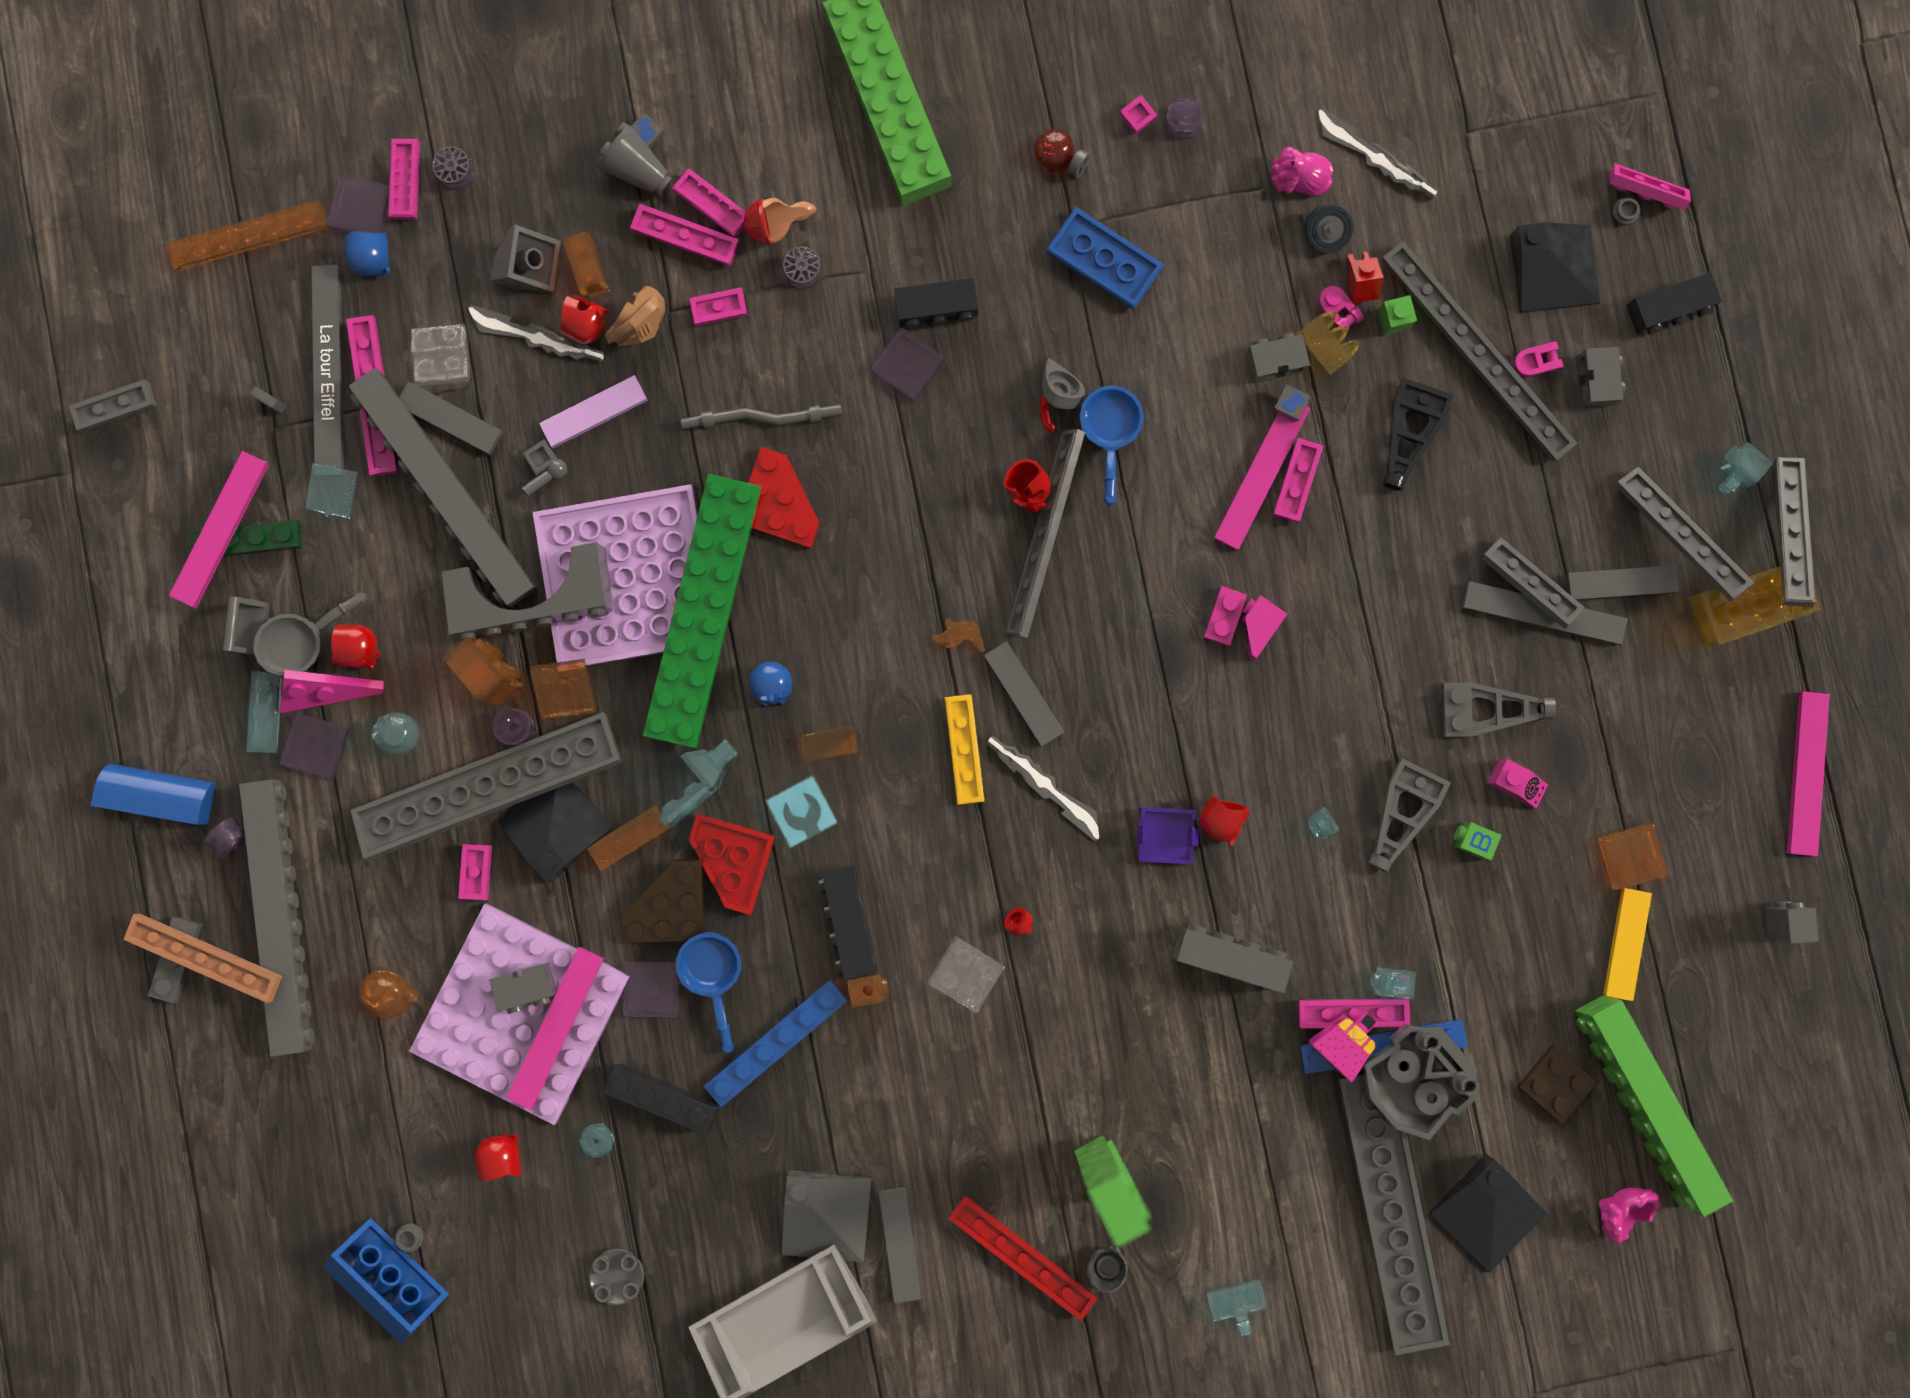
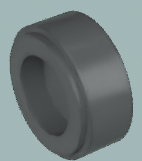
M1082 149L1077 151L1069 164L1068 173L1079 178L1089 163L1090 154Z

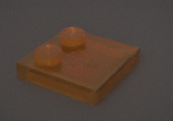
M585 658L531 666L530 673L542 719L595 712L596 704Z
M1653 823L1597 837L1613 890L1669 876Z

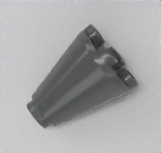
M623 122L614 134L616 137L612 143L607 141L600 150L599 154L601 156L595 165L604 173L652 194L657 193L661 196L669 186L672 178L668 176L666 168L632 126Z

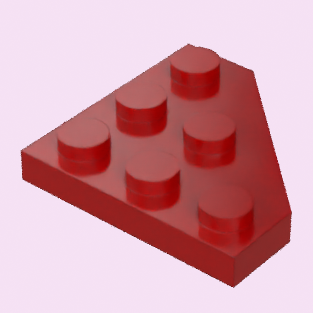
M761 447L748 482L761 486L752 529L811 549L820 523L787 456Z
M696 814L689 841L699 858L702 859V865L715 886L724 907L752 915L776 836Z

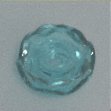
M604 1124L589 1125L581 1133L579 1140L580 1148L588 1157H604L612 1149L614 1135ZM594 1139H598V1144L594 1143Z

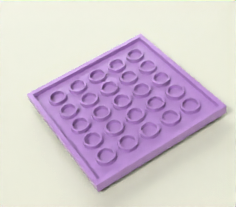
M691 484L533 512L547 599L559 589L567 575L571 560V547L597 542L606 549L613 611L605 612L604 616L596 618L588 617V615L581 616L575 622L566 623L562 622V620L553 622L551 629L559 671L664 652L698 516L693 486Z
M486 903L483 905L409 1051L555 1125L631 976L603 962L534 1108L529 1110L506 1099L555 995L549 997V1003L535 1007L533 1002L523 1004L524 1010L507 1014L506 1009L497 1011L489 979L516 971L519 977L522 976L521 970L549 962L557 992L577 948Z

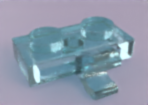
M1259 1278L1206 1292L1213 1321L1217 1322L1235 1317L1241 1336L1252 1333L1247 1313L1268 1308Z

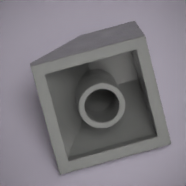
M516 224L512 225L494 255L491 281L514 289L553 293L561 241Z

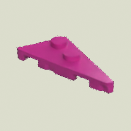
M285 670L279 713L382 694L384 681Z

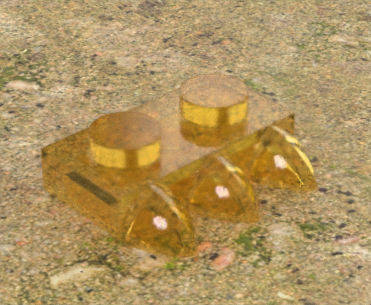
M1327 312L1319 315L1297 333L1298 335L1303 334L1305 345L1330 376L1350 361L1359 347V341H1348L1341 344L1346 337L1347 327L1340 326L1330 330L1335 322L1336 312Z

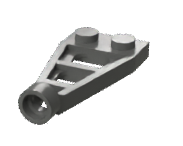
M1471 682L1442 683L1443 737H1472L1537 719H1554L1556 716V702L1554 698H1537ZM1479 697L1492 701L1494 704V716L1489 720L1474 721L1472 719L1473 698ZM1502 701L1519 702L1521 704V715L1503 718ZM1538 704L1540 713H1538L1536 709Z
M1403 758L1399 759L1387 785L1375 849L1368 864L1388 873L1395 859L1440 807L1451 782ZM1402 792H1407L1422 800L1421 809L1412 818L1399 814L1397 810L1399 796ZM1393 819L1407 825V830L1399 842H1394L1387 837V831ZM1386 853L1388 855V858L1386 859L1380 856V854Z

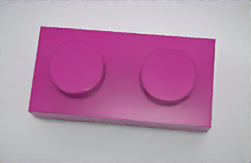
M742 287L689 298L696 327L748 316Z
M1221 586L1203 638L1229 647L1247 595Z
M462 844L458 899L488 900L492 855L491 845Z

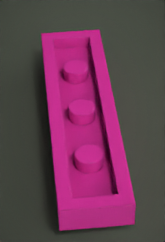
M639 204L630 227L631 231L729 267H731L740 244L737 238Z
M1409 999L1298 1000V1027L1326 1028L1342 1015L1355 1022L1364 1012L1377 1022L1374 1027L1410 1025Z

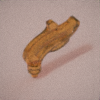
M947 618L945 626L948 630L942 634L931 636L932 640L939 644L950 642V644L945 645V648L957 647L962 641L967 639L973 643L975 648L978 647L981 652L985 651L979 626L972 621L952 622L950 618Z

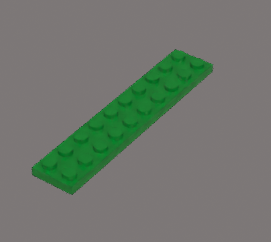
M712 474L707 476L643 736L696 749L698 747L760 497L761 486Z

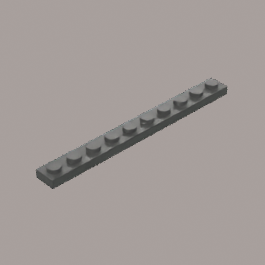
M1404 241L1381 259L1382 263L1553 462L1557 461L1577 444Z

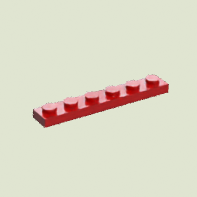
M965 1195L950 1214V1221L1080 1321H1082L1098 1299L1094 1293Z

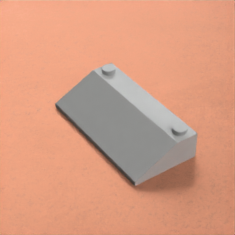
M832 1245L691 1325L689 1329L719 1397L745 1398L877 1323V1320L835 1245Z

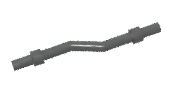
M841 404L821 408L819 405L810 406L809 410L779 415L748 408L717 413L707 411L701 412L699 416L681 418L682 429L699 426L709 428L715 427L717 423L740 419H749L778 426L811 420V423L822 421V418L842 415Z

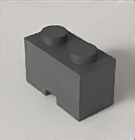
M1287 333L1279 336V340L1269 342L1266 338L1254 341L1253 345L1246 352L1253 383L1274 379V374L1282 371L1284 376L1306 372L1310 363L1303 334L1295 336L1294 333Z
M1619 347L1590 348L1581 352L1578 355L1579 376H1585V385L1580 387L1582 408L1614 406L1622 401L1625 396L1626 387L1624 381L1621 380L1623 357L1619 355Z
M1792 901L1774 902L1775 907L1764 908L1767 940L1784 943L1819 942L1816 908L1804 907V902Z
M549 962L521 970L522 976L519 977L516 971L489 979L497 1011L506 1009L507 1014L524 1010L523 1004L533 1002L534 1007L549 1003V997L557 993Z

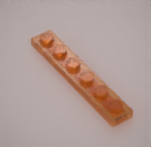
M320 200L170 241L166 243L172 268L178 271L327 229L329 225L323 203Z

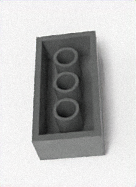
M1188 923L1187 928L1180 926L1171 958L1285 994L1294 961L1287 959L1288 953L1267 947L1266 952L1260 950L1261 945L1243 939L1238 944L1233 942L1234 937L1217 931L1214 932L1213 936L1208 935V929Z

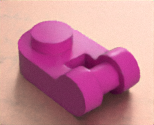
M1329 286L1321 292L1318 298V305L1339 334L1343 335L1349 331V327L1352 324H1358L1364 320L1361 310L1352 303L1340 287ZM1342 310L1347 313V316L1344 318L1338 315Z
M1550 342L1519 352L1513 360V369L1519 376L1526 378L1564 368L1562 359H1559L1557 355L1559 350L1557 342ZM1541 355H1546L1547 363L1543 364Z

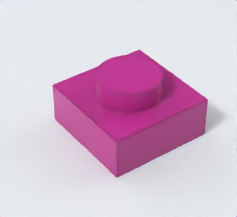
M1142 95L1120 110V116L1135 135L1157 119V114Z

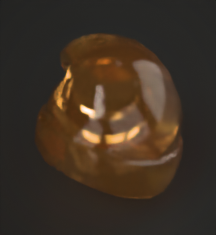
M379 970L369 974L363 980L360 988V998L363 1005L374 1016L384 1019H392L401 1015L409 1007V1004L418 1000L419 992L414 988H410L403 976L389 970Z

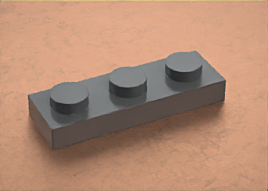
M145 379L69 405L75 428L81 433L157 407L150 383Z
M172 917L169 927L197 939L202 926L201 923L180 917ZM160 956L148 996L170 1003H178L189 968Z

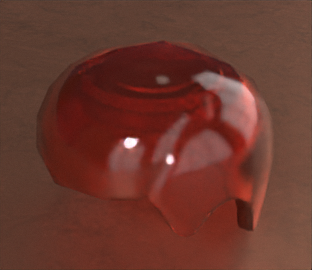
M1048 129L1038 136L1034 144V153L1038 163L1042 164L1048 172H1064L1068 169L1075 155L1073 140L1066 132L1060 129Z

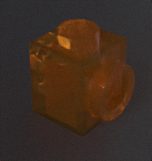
M881 972L847 980L852 1008L884 1002L886 1000L885 995L890 994L887 978H882Z

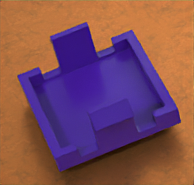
M1141 807L1140 825H1138L1137 843H1139L1138 861L1193 865V846H1198L1199 829H1194L1196 810Z

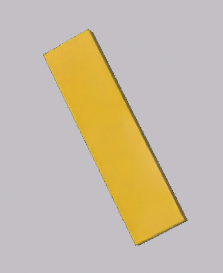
M972 694L945 697L957 804L984 802Z
M1627 888L1621 889L1603 992L1605 996L1629 1001L1634 999L1652 893Z

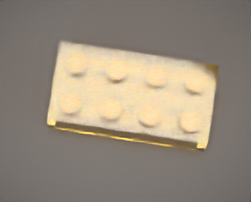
M1781 566L1750 576L1755 582L1753 586L1732 602L1717 588L1687 598L1705 647L1709 648L1821 611L1816 593L1813 607L1783 605Z

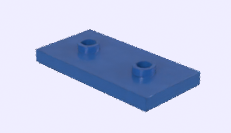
M1077 207L1074 208L1046 249L1047 254L1132 310H1135L1164 267L1163 263Z

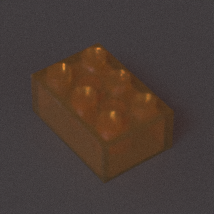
M466 637L443 657L445 662L479 701L499 706L523 686L519 680L521 675L511 664L508 666L501 659L504 655L495 644L491 645L487 641L483 642L480 638Z

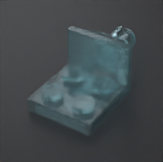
M727 739L722 740L718 746L710 751L704 749L687 752L680 756L701 782L690 784L683 790L685 796L680 800H671L661 809L663 814L658 818L665 826L676 825L720 788L725 774L723 768L729 761L739 755Z

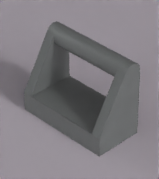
M229 596L222 650L235 654L255 656L253 651L254 638L259 627L269 618L270 603Z

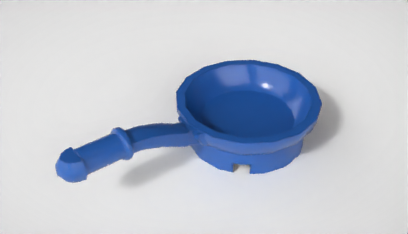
M1114 385L1100 387L1090 393L1083 402L1080 412L1081 428L1087 438L1097 446L1107 450L1104 502L1108 506L1114 505L1117 499L1114 451L1135 440L1142 429L1144 420L1142 405L1137 397L1126 388Z
M705 932L689 938L681 946L676 957V973L681 983L689 991L701 996L712 997L717 1022L716 1030L719 1033L721 1049L725 1053H731L734 1043L731 1039L730 1025L727 1024L721 995L729 990L737 981L741 972V956L737 947L727 937L715 932Z

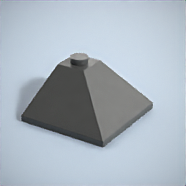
M790 1171L786 1182L782 1255L813 1257L835 1245L844 1261L864 1262L872 1178Z

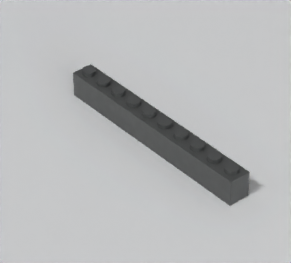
M375 367L350 384L349 387L354 393L350 396L359 409L364 407L368 412L369 416L366 419L375 431L381 430L385 436L382 439L384 445L391 453L396 451L401 458L397 461L407 475L412 473L417 481L413 483L422 496L428 495L433 502L429 507L438 518L443 516L448 525L445 526V529L454 540L459 538L464 545L461 551L470 562L474 560L480 567L476 572L485 583L490 581L495 591L492 594L500 605L506 603L507 606L512 608L538 590L383 374Z
M271 779L239 784L259 962L261 967L282 976L273 1001L269 1003L264 1002L270 1057L305 1052L312 1049L315 1036L309 1023L311 1004L307 1001L306 997L308 978L303 971L305 951L300 945L302 924L297 919L296 908L299 906V898L297 893L294 892L293 881L296 879V872L294 866L291 865L290 854L293 852V845L291 839L288 838L287 832L290 819L284 806V801L287 797L286 788L282 784V780Z

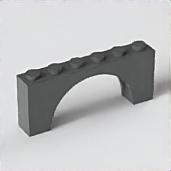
M597 542L571 547L570 566L559 589L545 602L524 610H507L497 607L483 591L478 573L468 567L442 572L448 633L458 638L461 642L474 641L476 636L485 635L486 637L500 636L501 631L507 630L523 632L527 630L528 626L533 625L549 627L553 625V622L560 620L566 623L579 620V617L586 615L591 618L602 617L605 615V612L613 611L606 549Z

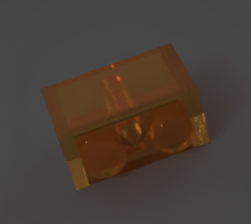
M583 232L562 239L578 290L583 297L588 298L609 291L610 289L595 242L589 232Z

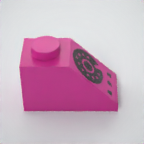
M1259 596L1255 601L1251 598L1242 610L1246 614L1241 620L1248 658L1252 661L1259 656L1287 616V613L1262 596Z
M1508 759L1498 760L1487 782V785L1534 809H1537L1548 786L1535 773Z

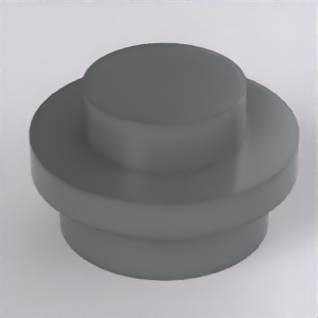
M1622 198L1614 204L1612 215L1619 224H1632L1640 215L1639 204L1632 198Z
M411 1223L400 1227L395 1236L397 1246L404 1252L417 1250L424 1240L422 1229Z

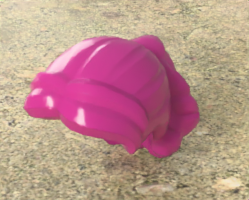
M1285 147L1280 156L1274 159V166L1271 168V174L1273 175L1272 183L1278 192L1285 191L1289 194L1294 191L1312 197L1324 194L1330 189L1333 167L1324 156L1312 152L1301 153L1292 147Z
M1632 1187L1619 1190L1613 1197L1600 1200L1599 1207L1604 1234L1614 1241L1615 1244H1622L1624 1240L1629 1238V1230L1633 1229L1636 1221L1652 1222L1653 1217L1661 1207L1659 1195L1651 1189L1645 1190Z

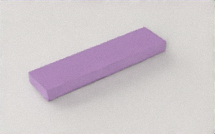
M634 375L539 424L550 446L555 448L648 400Z

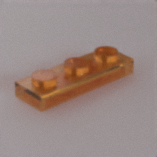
M656 804L594 843L587 850L600 871H604L672 827Z

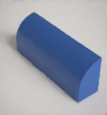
M108 764L102 769L96 780L90 806L196 825H208L217 782Z

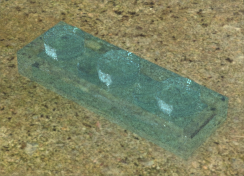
M251 671L247 752L277 753L282 676L269 672Z

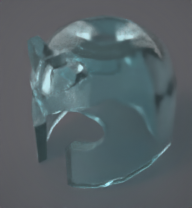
M393 712L377 719L376 724L373 726L372 739L376 741V744L382 751L389 755L400 756L408 754L417 748L421 741L422 732L418 722L410 715Z

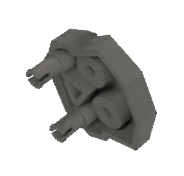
M1404 1024L1388 1037L1389 1045L1368 1057L1362 1066L1366 1096L1392 1127L1430 1140L1452 1113L1459 1115L1475 1101V1094H1477L1480 1088L1479 1082H1476L1477 1069L1441 1027L1423 1028ZM1434 1059L1442 1068L1432 1069ZM1406 1061L1407 1068L1401 1071L1399 1063ZM1429 1093H1433L1435 1098L1432 1102L1428 1103L1426 1097Z

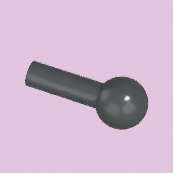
M561 459L550 462L543 473L521 488L524 494L528 497L550 480L564 478L567 474L566 463Z

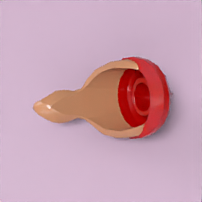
M761 198L746 210L744 215L745 230L753 240L773 245V243L780 241L787 234L792 222L807 219L816 211V207L808 202H798L788 206L778 198L765 200Z

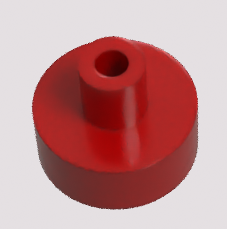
M1017 907L1007 914L1004 920V927L1014 936L1027 935L1032 930L1031 924L1033 919L1031 914L1023 907Z

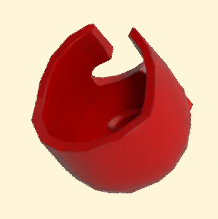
M573 295V298L567 296L562 307L560 334L578 343H593L601 337L606 325L605 314H609L610 310L593 302L588 303L586 299Z
M1023 459L1015 462L1006 472L1003 482L1010 498L1019 506L1026 508V514L1047 508L1045 500L1051 490V482L1047 473L1036 461Z
M339 624L334 628L331 639L332 664L352 668L366 666L369 669H374L375 660L381 655L377 652L378 642L373 631L364 625Z
M1211 795L1200 814V826L1208 837L1216 841L1227 842L1229 847H1232L1241 833L1242 829L1240 826L1246 823L1251 811L1247 810V806L1221 801L1216 796Z
M503 1133L502 1135L486 1138L479 1144L474 1156L478 1180L489 1181L506 1175L521 1176L517 1134L509 1136L507 1133Z

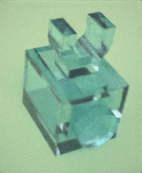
M1749 442L1740 447L1735 445L1724 456L1726 462L1720 468L1729 476L1718 488L1727 495L1730 491H1735L1739 485H1742L1744 488L1752 486L1760 480L1773 463Z
M1377 966V971L1372 974L1371 987L1375 989L1374 994L1379 996L1413 1000L1416 972Z

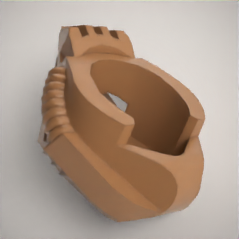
M644 286L639 293L634 292L629 303L625 304L616 322L605 333L607 343L616 342L618 346L643 343L655 337L665 314V301L661 294L649 286Z

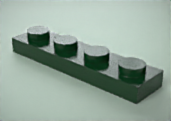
M290 520L238 526L223 556L302 548L300 521ZM202 530L190 531L191 551Z

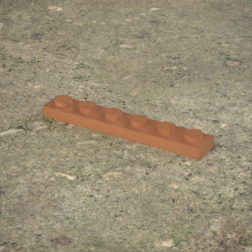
M140 913L133 914L123 939L266 1003L273 1001L282 976Z

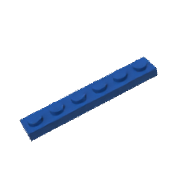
M830 979L704 1086L719 1106L723 1107L848 1001L847 998Z
M1461 1019L1417 1026L1423 1028L1441 1027L1459 1049L1468 1048L1463 1020ZM1398 1029L1366 1034L1376 1043L1370 1056L1389 1045L1388 1037ZM1310 1044L1299 1045L1303 1072L1305 1074L1335 1069Z

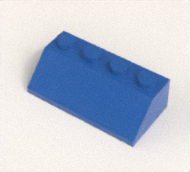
M371 1218L345 1241L322 1267L400 1344L449 1295L408 1253L399 1249L396 1242Z

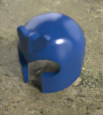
M357 231L346 234L344 245L345 260L348 267L354 273L362 276L375 275L376 279H380L382 275L390 273L386 233L372 234Z
M767 661L759 664L751 672L748 686L753 697L759 703L768 707V704L774 705L780 702L783 705L789 700L793 691V680L786 667L778 662Z

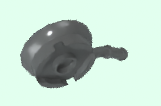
M363 592L356 593L355 596L345 602L339 603L336 608L324 615L316 624L296 614H281L268 619L259 627L254 638L253 651L257 662L267 672L277 676H284L285 670L306 672L314 665L320 653V631L326 629L341 616L347 615L349 611L366 603L367 595Z

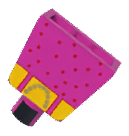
M1366 1012L1355 1022L1342 1015L1311 1038L1308 1043L1346 1079L1352 1082L1376 1046V1043L1366 1034L1377 1022Z

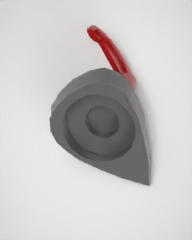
M1048 358L1043 373V395L1040 398L1039 413L1045 430L1053 432L1055 426L1050 422L1048 405L1051 404L1052 408L1057 410L1075 409L1081 405L1085 389L1074 375Z

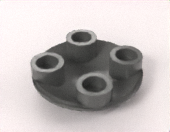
M610 1249L601 1253L594 1260L589 1271V1285L595 1298L599 1302L610 1305H622L634 1299L640 1292L644 1282V1269L640 1260L632 1252L625 1249Z

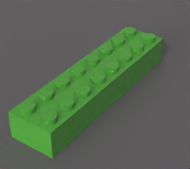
M828 0L823 2L826 20L902 206L950 188L951 174L880 1Z
M1603 995L1575 1010L1578 1019H1576L1578 1027L1584 1034H1588L1592 1042L1589 1044L1592 1052L1598 1059L1601 1058L1605 1065V1068H1603L1604 1074L1611 1083H1615L1619 1090L1617 1093L1619 1101L1625 1108H1629L1632 1114L1630 1120L1638 1132H1642L1645 1137L1644 1146L1652 1157H1656L1660 1164L1657 1167L1660 1175L1666 1182H1670L1673 1188L1671 1194L1680 1207L1687 1208L1690 1212H1695L1705 1217L1733 1202L1732 1197L1623 1001Z
M1102 1135L1074 1150L1087 1190L1116 1246L1119 1247L1149 1231L1150 1229L1146 1221L1151 1219L1113 1141L1107 1142Z

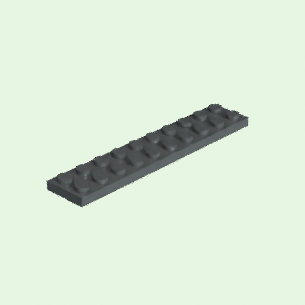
M604 712L350 810L363 859L366 861L376 859L622 763L607 715Z
M1363 1073L1357 1074L1352 1082L1345 1077H1339L1337 1079L1393 1353L1396 1356L1450 1345L1407 1133L1392 1127L1367 1098Z

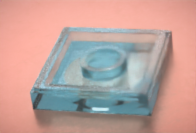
M813 775L765 800L790 848L838 823Z

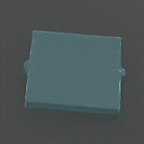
M312 463L305 509L322 512L325 516L336 515L351 518L358 472L341 469L338 465L327 466Z

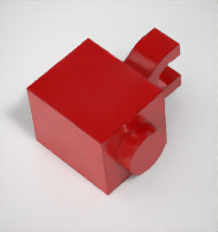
M1367 251L1362 252L1361 260H1355L1353 254H1348L1347 265L1349 273L1347 285L1353 303L1380 299L1384 277L1377 257L1369 258Z

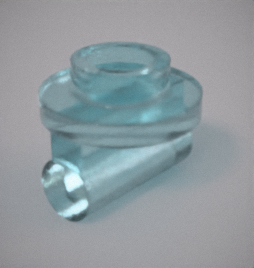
M1325 806L1317 810L1309 818V827L1313 834L1319 838L1326 839L1340 830Z

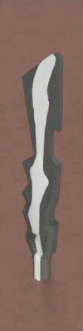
M1319 109L1320 124L1324 138L1365 155L1367 166L1379 168L1383 177L1388 176L1394 184L1404 185L1408 191L1420 192L1430 199L1435 197L1438 190L1429 185L1425 178L1412 167L1402 165L1394 155L1379 144H1368L1355 135L1358 130L1326 109Z
M470 305L468 308L480 333L525 338L529 348L543 347L548 354L554 352L560 357L571 356L575 360L587 358L598 362L603 361L604 352L592 349L587 344L575 342L568 337L566 339L559 337L553 331L534 324H529L525 327L510 322L512 317L474 305Z
M993 735L986 744L998 754V757L1013 773L1015 771L1019 772L1026 783L1043 799L1051 798L1064 809L1061 814L1092 840L1097 841L1099 839L1097 811L1057 789L1055 777L1044 774L1040 765L1034 764L1029 756L1020 754L1016 747L1006 746Z

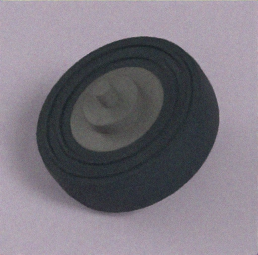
M1323 204L1318 206L1308 215L1305 221V238L1309 245L1319 252H1337L1343 249L1352 237V218L1347 210L1339 205Z

